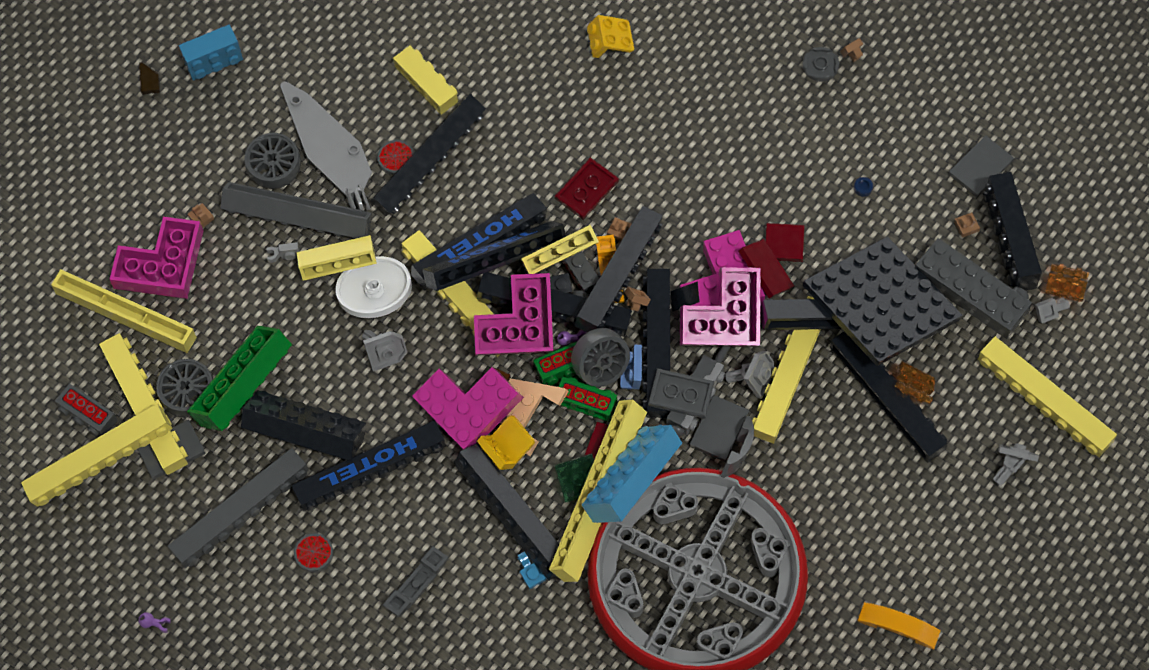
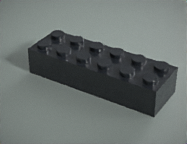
M1012 172L990 175L988 182L985 184L986 189L983 192V199L989 206L988 216L990 220L993 219V233L995 236H998V249L1004 256L1003 266L1009 273V286L1020 287L1025 291L1037 289L1042 271Z
M257 390L243 408L241 428L351 461L364 441L366 422L342 416L339 413H332L320 407H312L303 402L292 401L283 396H275L266 391Z

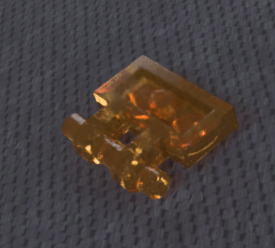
M1052 263L1050 271L1057 272V275L1049 274L1045 293L1083 302L1087 282L1081 281L1080 278L1088 280L1089 272L1082 271V268L1073 269L1065 267V264L1060 263L1057 265ZM1063 274L1074 276V279L1064 277Z
M902 361L898 365L897 379L899 380L895 387L906 395L910 394L916 397V400L920 402L924 401L930 404L933 397L929 395L934 391L935 378Z

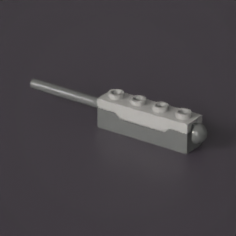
M722 346L714 360L703 355L692 374L694 377L714 381L711 399L715 395L717 383H721L725 377L724 365L721 362L731 346ZM671 411L667 417V425L673 427L678 437L683 434L688 435L690 430L694 431L698 423L696 419L698 417Z

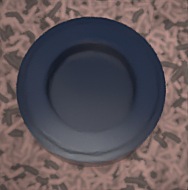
M861 177L855 181L854 191L858 196L866 197L872 193L873 183L869 178Z

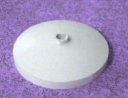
M376 256L377 264L343 271L336 283V296L340 306L347 313L361 318L381 317L397 310L408 299L412 289L410 273L406 266L396 259Z

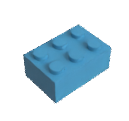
M230 24L179 45L192 80L201 79L207 74L218 72L224 67L235 65L243 60L238 41Z

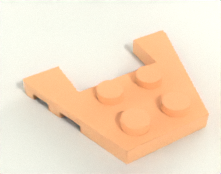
M510 378L509 382L524 398L500 424L508 416L514 415L525 428L543 397L560 406L569 391L561 387ZM534 439L535 444L526 453L528 456L532 455L537 444L539 443L538 440Z

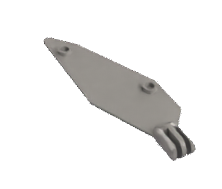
M282 82L280 87L307 159L346 195L351 208L356 209V204L358 210L364 211L363 201L366 211L370 210L371 208L364 189L372 172L361 143L308 93L288 82Z

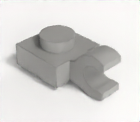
M298 242L279 244V247L266 248L267 253H274L273 256L267 257L269 263L276 262L279 257L293 260L297 257V252H300Z
M1064 297L1056 300L1049 298L1035 304L1038 321L1045 323L1058 318L1059 311L1070 308L1069 300H1065Z

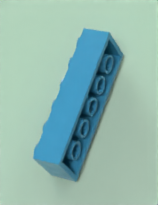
M671 425L644 426L638 431L636 437L628 443V447L618 456L617 461L607 470L605 476L597 482V486L587 495L586 500L582 503L583 508L593 523L622 522L682 444Z

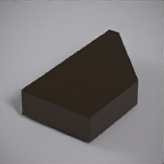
M139 62L142 95L160 93L159 74L143 62Z

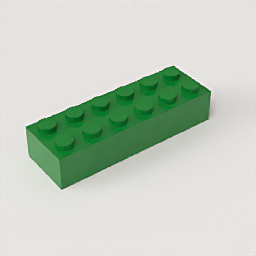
M257 325L187 412L201 427L223 431L229 426L232 418L241 411V407L253 396L258 386L263 384L266 376L276 368L279 360L288 353L292 343L279 329Z

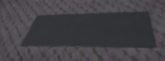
M698 281L670 291L672 312L679 310L683 305H693L700 302Z

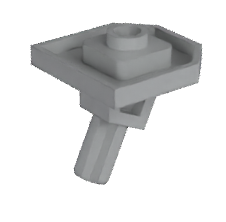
M364 330L362 338L364 339L363 342L373 372L401 362L407 353L401 334L389 331L377 335L371 330Z
M760 351L754 355L751 363L743 364L742 369L727 372L725 374L726 381L731 383L745 380L755 396L763 399L765 389L772 379L774 361L768 352Z
M1015 443L1014 446L1010 445V447L999 444V453L1005 454L1004 465L993 477V480L1002 486L1026 459L1038 461L1039 455L1030 452L1022 444Z

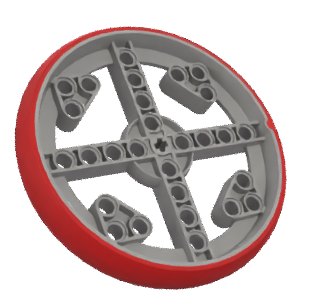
M684 468L668 471L656 476L622 522L601 523L588 559L587 575L590 599L599 622L610 639L629 658L649 670H748L770 656L785 641L794 628L801 614L807 592L808 568L804 546L797 528L785 509L769 493L753 482L735 474L723 478L721 477L723 471L709 468ZM673 493L677 497L674 499L667 498V495ZM697 497H709L724 501L702 544H690L682 547L680 550H676L632 528L641 517L652 509L655 522L662 525L695 515L698 510ZM686 502H692L694 506L691 508H687L684 506V504ZM736 503L738 507L733 509L729 507V504ZM660 510H665L667 514L665 516H660L657 512ZM742 510L748 513L762 527L754 530L751 537V546L761 573L766 577H772L779 570V583L775 598L727 575V566L720 555V551ZM726 519L730 523L728 525H722L720 524V520ZM623 535H630L632 538L625 541L621 537ZM718 536L721 540L713 542L710 538ZM763 537L765 542L759 543L755 538ZM646 543L649 545V548L643 550L639 548V545ZM779 545L783 550L777 552L773 547ZM621 548L667 570L669 583L675 591L652 637L645 633L632 619L639 617L643 612V600L634 573L630 569H622L616 575L617 560ZM659 552H664L667 554V556L665 558H659L657 557V554ZM703 553H709L712 557L709 559H704L701 555ZM677 561H682L685 563V565L683 567H677L674 563ZM770 562L774 564V567L768 569L764 564ZM697 570L701 571V574L699 573L698 576L694 575V572H697ZM623 577H628L631 579V581L626 584L622 583L620 580ZM716 578L720 580L721 583L718 585H713L710 581ZM685 587H691L694 591L691 593H686L683 591V589ZM734 587L737 588L739 592L736 594H731L728 591V589ZM614 594H619L622 597L618 601L611 599ZM716 595L764 618L759 626L743 639L741 625L734 622L701 632L697 638V648L699 651L682 650L670 646L693 602H705ZM753 596L757 601L749 603L746 598ZM637 603L640 607L633 610L629 608V605ZM682 604L685 608L683 610H676L674 606ZM767 605H771L774 607L775 610L772 612H768L764 609V607ZM673 621L676 625L668 628L665 626V623ZM730 631H736L739 635L733 638L730 637L728 633ZM663 638L666 640V643L658 645L655 641ZM703 639H709L711 641V644L709 646H704L701 644V641ZM721 648H727L730 651V653L727 655L720 654L719 650Z

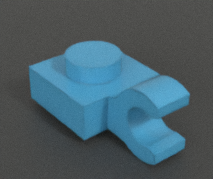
M525 552L517 555L520 564L524 568L519 573L529 590L547 580L536 564L530 563Z

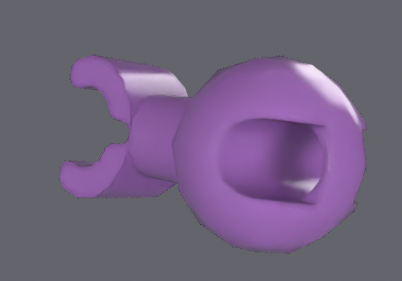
M582 330L578 334H570L568 331H562L557 335V341L560 345L567 346L571 342H577L587 332Z
M143 613L140 615L138 622L143 628L154 626L158 627L161 632L168 633L167 628H163L161 624H170L171 620L169 618L159 620L155 619L150 613Z

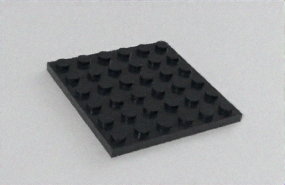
M889 237L804 280L802 284L876 366L883 364L958 322L963 316L934 284L915 267L914 263Z

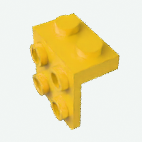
M597 15L587 25L593 57L600 58L608 49L629 53L634 50L628 20Z
M514 415L508 416L492 435H484L477 440L481 449L500 470L512 469L535 444V440Z

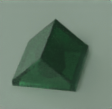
M592 453L554 465L556 478L565 503L579 498L594 462Z

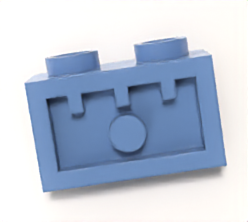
M634 345L633 351H630L629 364L620 377L621 389H640L642 381V345Z

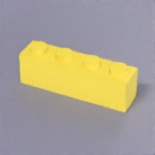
M408 46L393 58L395 68L440 115L458 103L457 90L452 85L449 86L446 83V79L441 73L437 74L433 65L423 59L419 50H414L411 46Z
M591 225L522 258L521 261L528 274H537L598 244L599 241Z
M370 235L297 252L298 267L303 281L377 264Z

